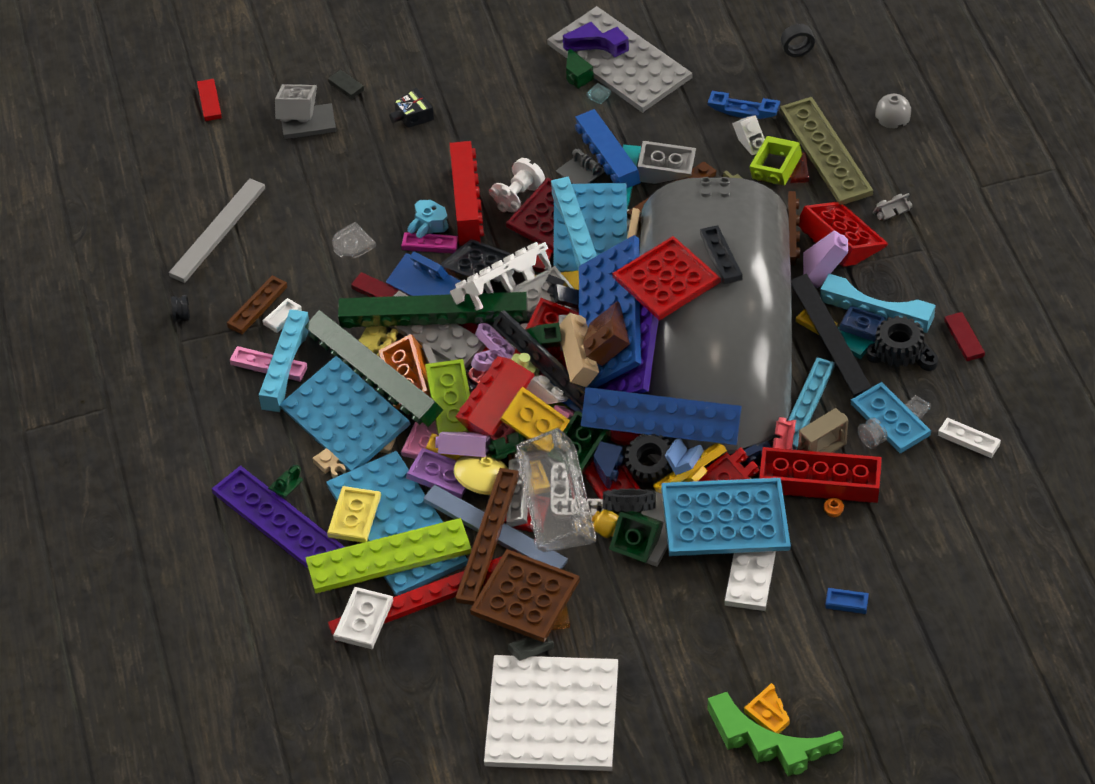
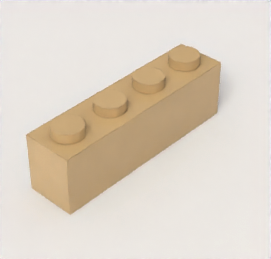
M569 313L559 325L561 345L570 382L587 387L597 376L599 369L597 362L589 359L585 354L583 341L588 329L586 318Z

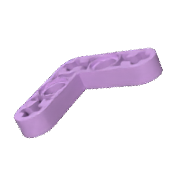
M486 323L478 325L475 335L489 350L474 355L471 366L475 370L488 371L497 356L510 359L513 357L515 349L492 326Z

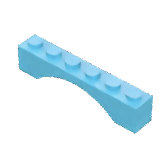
M568 176L551 180V189L556 208L564 220L579 271L580 265L596 257L597 254Z
M828 274L821 288L820 298L826 304L846 310L853 306L886 318L885 321L889 317L895 318V316L903 318V316H906L907 319H914V323L918 322L920 328H923L925 333L928 332L934 319V304L921 300L898 303L877 300L859 292L846 278Z
M289 310L259 393L262 410L280 412L281 410L280 403L285 399L293 359L299 346L306 340L308 330L305 328V325L309 322L308 312Z

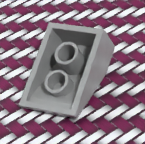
M282 84L275 98L276 119H280L282 122L291 120L307 122L311 120L317 85Z
M643 141L638 162L640 182L655 184L691 177L696 148Z

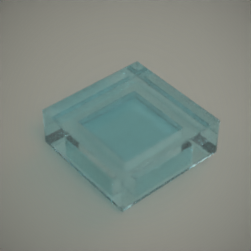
M599 83L587 92V97L599 104L611 95V90Z

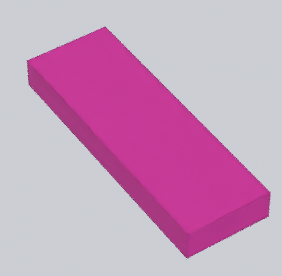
M404 232L401 247L402 250L453 254L457 251L459 240L458 236L426 234L420 239L416 236V233Z

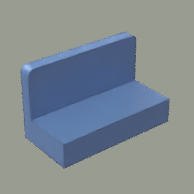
M676 438L666 452L665 458L675 475L693 469L704 450L701 445L687 449L682 439Z

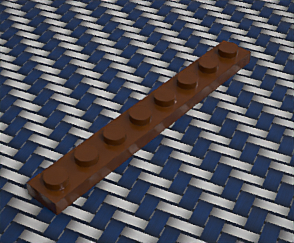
M500 468L456 595L457 603L473 605L481 592L520 476L518 470Z

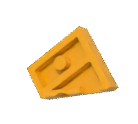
M772 683L744 707V713L760 726L779 734L790 723V719L786 711H784L781 699L778 698L775 686Z

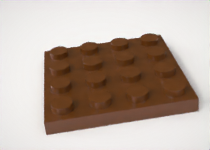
M506 549L470 609V613L478 618L545 642L580 582V576Z

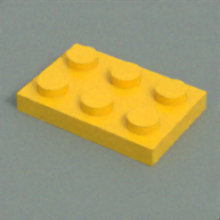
M524 387L520 388L500 418L504 423L547 453L550 452L570 422L568 418Z

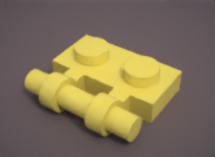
M383 326L366 327L359 342L380 357L379 350L394 343L397 340L398 331L392 329L390 333H387L386 327Z

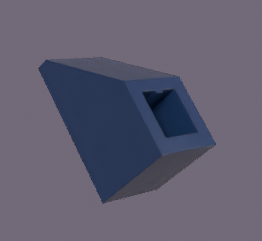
M600 441L594 454V468L606 488L610 489L612 483L617 481L618 469L623 467L625 456L623 455V447Z

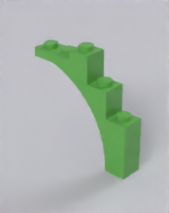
M728 692L708 698V711L727 749L739 748L748 743L757 763L770 761L777 756L787 776L803 773L807 770L808 761L810 760L815 761L823 755L834 754L843 749L844 737L840 731L820 738L785 736L767 730L750 720L734 704Z

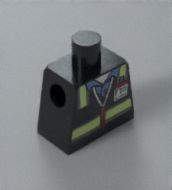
M417 88L395 100V112L389 114L392 123L401 120L406 127H413L434 120L433 107Z

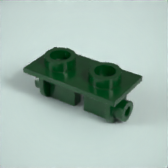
M516 431L506 435L507 443L504 437L491 441L488 445V450L490 451L488 455L496 460H501L510 453L524 451V448L530 446V444L523 440L526 437Z
M292 465L289 471L286 470L268 489L286 498L303 481L299 477L301 468L298 465Z

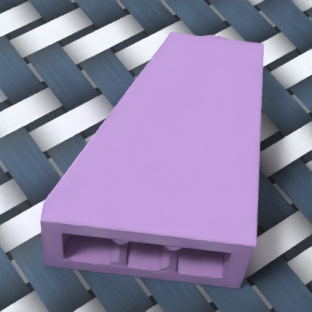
M834 230L803 252L804 274L807 273L814 287H820L828 274H831L847 255L848 239Z
M441 432L439 436H436L435 448H438L439 454L485 457L490 453L488 445L491 442V438L488 435L475 432Z

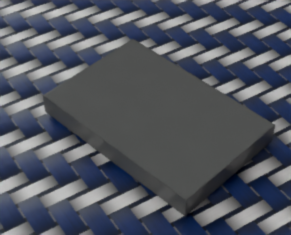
M332 103L314 106L313 116L307 122H299L298 120L282 122L284 139L336 132Z

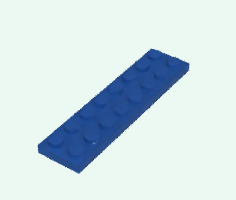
M585 387L581 426L737 445L742 406Z

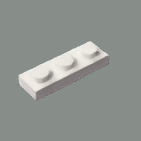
M946 418L938 432V436L990 458L995 454L1001 441L949 418Z

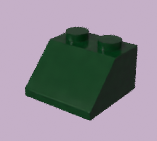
M620 511L609 550L647 562L659 541L664 522L634 511Z

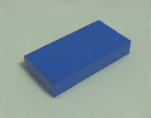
M828 588L825 608L866 614L869 593Z

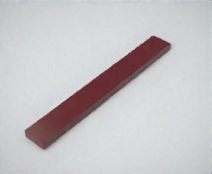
M362 272L351 284L352 289L369 297H391L400 291ZM473 323L458 324L475 334L478 325Z

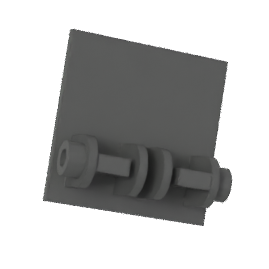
M574 149L572 152L573 158L556 170L563 178L569 176L572 184H589L605 173L601 164L595 162L589 155H584L581 149Z

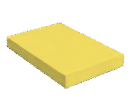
M342 486L327 532L328 537L362 543L367 542L381 498V492Z

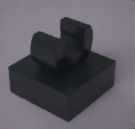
M550 274L546 279L549 285L547 293L550 294V297L554 298L553 287L556 284L569 287L564 280Z

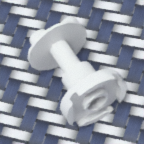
M520 158L512 166L514 177L511 179L509 187L502 183L493 184L489 194L498 204L497 207L500 211L515 213L521 207L517 194L525 192L526 189L535 191L545 181L543 171L537 164L534 163L532 165L529 163L531 160Z

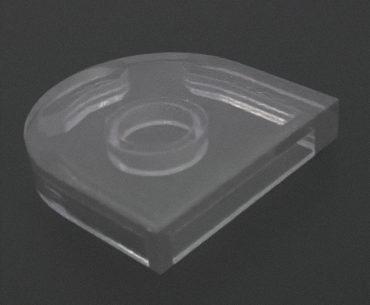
M356 222L339 230L332 239L333 249L341 257L352 256V258H356L376 247L375 241Z

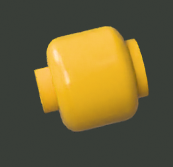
M604 509L601 512L597 511L592 518L594 522L593 530L604 538L613 537L619 516L608 509Z

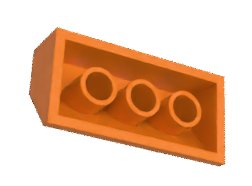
M412 334L379 350L382 360L430 397L425 370L426 359L422 345ZM393 404V407H395L396 409H400V404H398L397 406Z

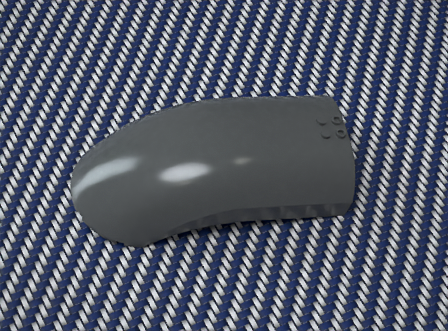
M728 177L687 178L674 181L658 189L644 204L641 210L640 256L674 236L720 277L700 236V229L718 225L743 274V280L724 284L721 279V283L660 321L658 320L649 391L642 394L742 406L737 445L722 444L725 446L728 454H733L740 447L746 448L755 444L758 446L776 436V421H778L779 417L786 418V421H788L791 412L792 310L788 209L773 190L752 180ZM664 437V439H668L670 441L671 445L676 439L673 437ZM682 439L686 448L689 449L701 445L703 450H706L714 444V442Z

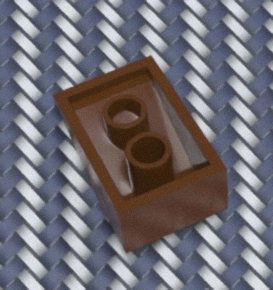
M618 301L590 322L583 341L586 357L596 361L601 366L630 345L621 306Z

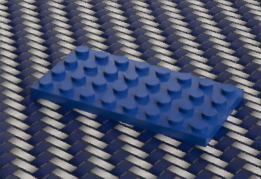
M635 235L579 266V315L586 318L587 326L589 327L590 322L618 301L630 345L603 366L597 363L599 373L587 388H597L641 365L640 302L624 289L612 275L613 272L639 257V238Z

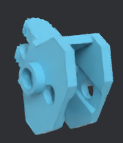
M419 200L415 204V219L407 228L409 233L412 234L418 229L416 236L421 239L426 234L442 233L448 229L446 220L448 217L445 207L432 200Z

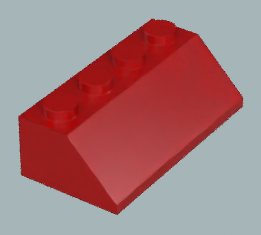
M497 356L455 417L468 431L493 436L503 422L500 418L520 388L524 387L526 389L535 375L510 358Z

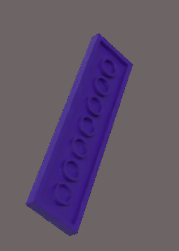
M241 465L212 488V493L306 568L308 566L305 557L345 547L336 539L329 538L327 532L282 497L269 490L268 486Z

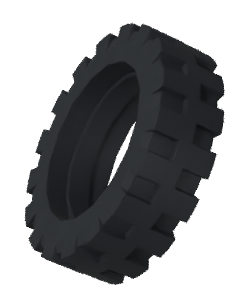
M634 488L607 490L603 492V508L619 512L652 510L656 508V492Z

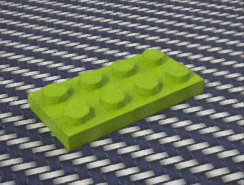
M463 359L425 364L430 397L443 409L441 414L435 419L437 434L439 435L441 432H470L455 417L461 406L464 405L470 396Z

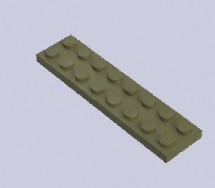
M812 97L780 106L781 115L840 205L873 195L872 187Z

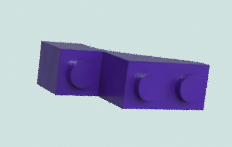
M589 22L564 34L563 48L566 51L570 49L573 51L600 49L609 52L615 58L629 51V38L618 27L602 33L592 22Z

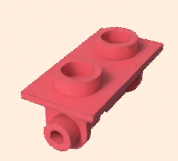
M778 418L775 435L780 436V439L774 438L772 448L792 449L796 420L786 421V418Z

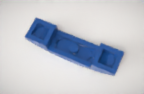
M712 91L708 100V106L735 117L746 118L756 115L757 119L776 116L780 101L763 98L762 103L731 99L729 98V93Z

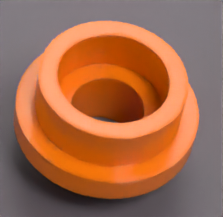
M830 498L824 503V510L828 516L838 517L844 510V504L837 498Z

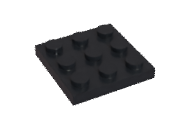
M470 239L440 265H442L447 274L467 281L468 277L476 273L480 275L479 271L487 267L492 269V264L500 260L504 262L503 258L511 255V253Z

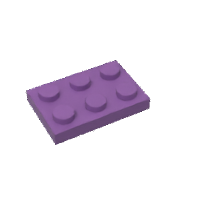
M425 448L421 449L407 472V479L430 488L435 484L460 499L467 489L455 478L454 466L457 462L456 460Z

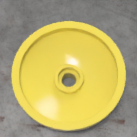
M489 455L485 457L463 456L455 463L454 475L457 481L465 488L479 494L491 495L499 469H508V467L502 461L496 460Z

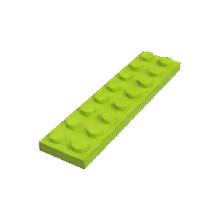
M458 518L305 558L316 594L471 554L472 549L462 519Z

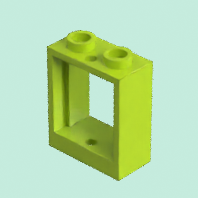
M767 136L749 166L752 179L785 186L802 156L800 143ZM769 154L786 157L780 169L763 166Z

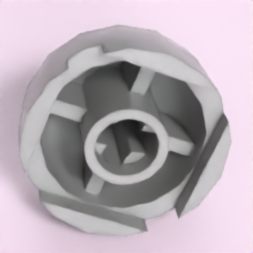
M894 93L887 94L878 102L875 116L881 125L887 128H898V125L903 124L905 126L910 121L911 106L904 96Z

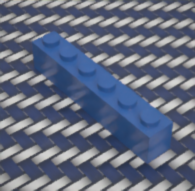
M593 109L576 116L577 124H575V129L577 133L582 135L584 143L589 145L591 153L596 155L597 161L603 165L605 173L607 175L610 174L612 182L626 183V189L641 183L638 168L596 110Z

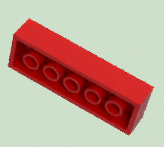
M471 141L450 143L457 228L459 246H463L470 239L481 242L480 237L484 236L483 225L479 226V224H483L482 212H478L482 211L481 200L477 199L480 197L479 186H475L479 184L478 173H474L477 172V161H473V159H476L475 148L471 147Z
M763 447L759 479L781 478L783 495L827 499L837 498L839 500L878 503L882 457Z

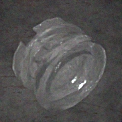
M870 418L866 421V424H861L858 427L860 439L871 449L876 448L879 443L885 442L887 440L885 437L888 436L885 427L881 428L879 425L881 422L876 418Z

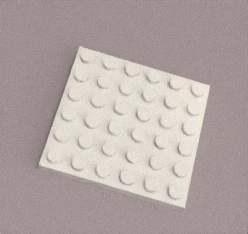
M494 655L484 765L490 767L612 771L618 659L531 656L519 661L515 656Z

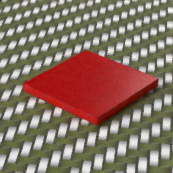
M674 236L612 273L613 278L659 321L721 283V278Z

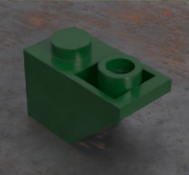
M559 323L542 324L525 329L544 348L559 347L561 344Z

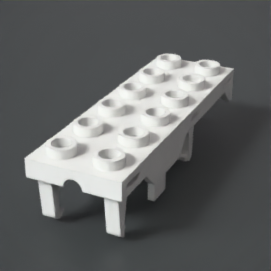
M535 242L527 246L528 250L524 247L515 252L516 256L511 254L503 258L504 262L500 260L492 264V269L487 267L479 271L480 275L476 273L468 277V282L463 280L455 284L456 288L451 290L450 293L456 305L465 301V294H469L476 307L475 310L482 309L483 305L478 295L483 293V287L487 293H494L490 280H494L496 282L501 281L507 291L512 290L516 286L512 277L514 270L519 273L522 272L526 281L534 278L535 272L532 266L536 263L537 255L546 268L544 269H550L551 264L545 252L548 249L546 243L538 245Z

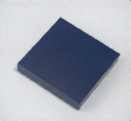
M850 306L839 326V330L875 342L877 327L886 318Z

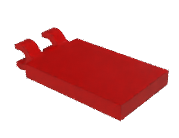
M740 447L731 456L726 452L707 467V472L699 481L750 479L749 477L757 475L760 469L754 461L750 462L745 468L740 464L748 458L746 452Z

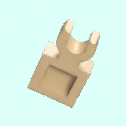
M327 448L313 457V463L325 474L331 471L333 478L338 477L337 471H341L343 474L346 473L345 466L340 464L339 459Z

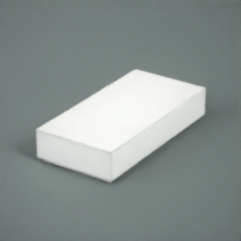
M287 298L263 320V325L278 333L284 327L289 310L302 311V308Z

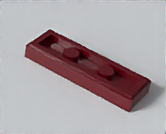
M959 312L945 316L944 322L966 361L984 357L985 352L964 314Z

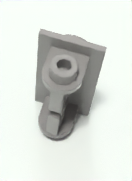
M898 194L890 201L883 200L877 203L873 214L877 213L878 219L884 221L896 215L894 209L898 215L910 211L912 203L907 201L910 194Z

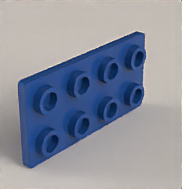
M414 251L411 255L408 253L404 255L386 281L388 285L409 296L451 294V290L456 288L455 284L461 282L447 274L442 265Z

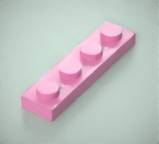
M237 346L230 358V364L267 373L273 355ZM293 360L288 379L301 382L307 370V363Z

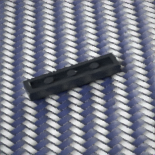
M719 226L700 229V236L723 283L728 284L742 281L743 274Z

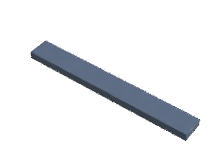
M435 484L423 498L424 503L453 519L461 518L464 525L478 532L485 512ZM503 524L497 542L501 546L563 569L567 564L568 558L507 524Z

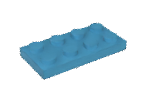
M882 382L851 399V405L899 453L904 452L931 435V430Z

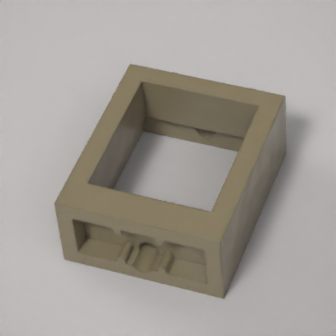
M835 408L800 429L798 450L833 453L847 444L848 432L847 416Z

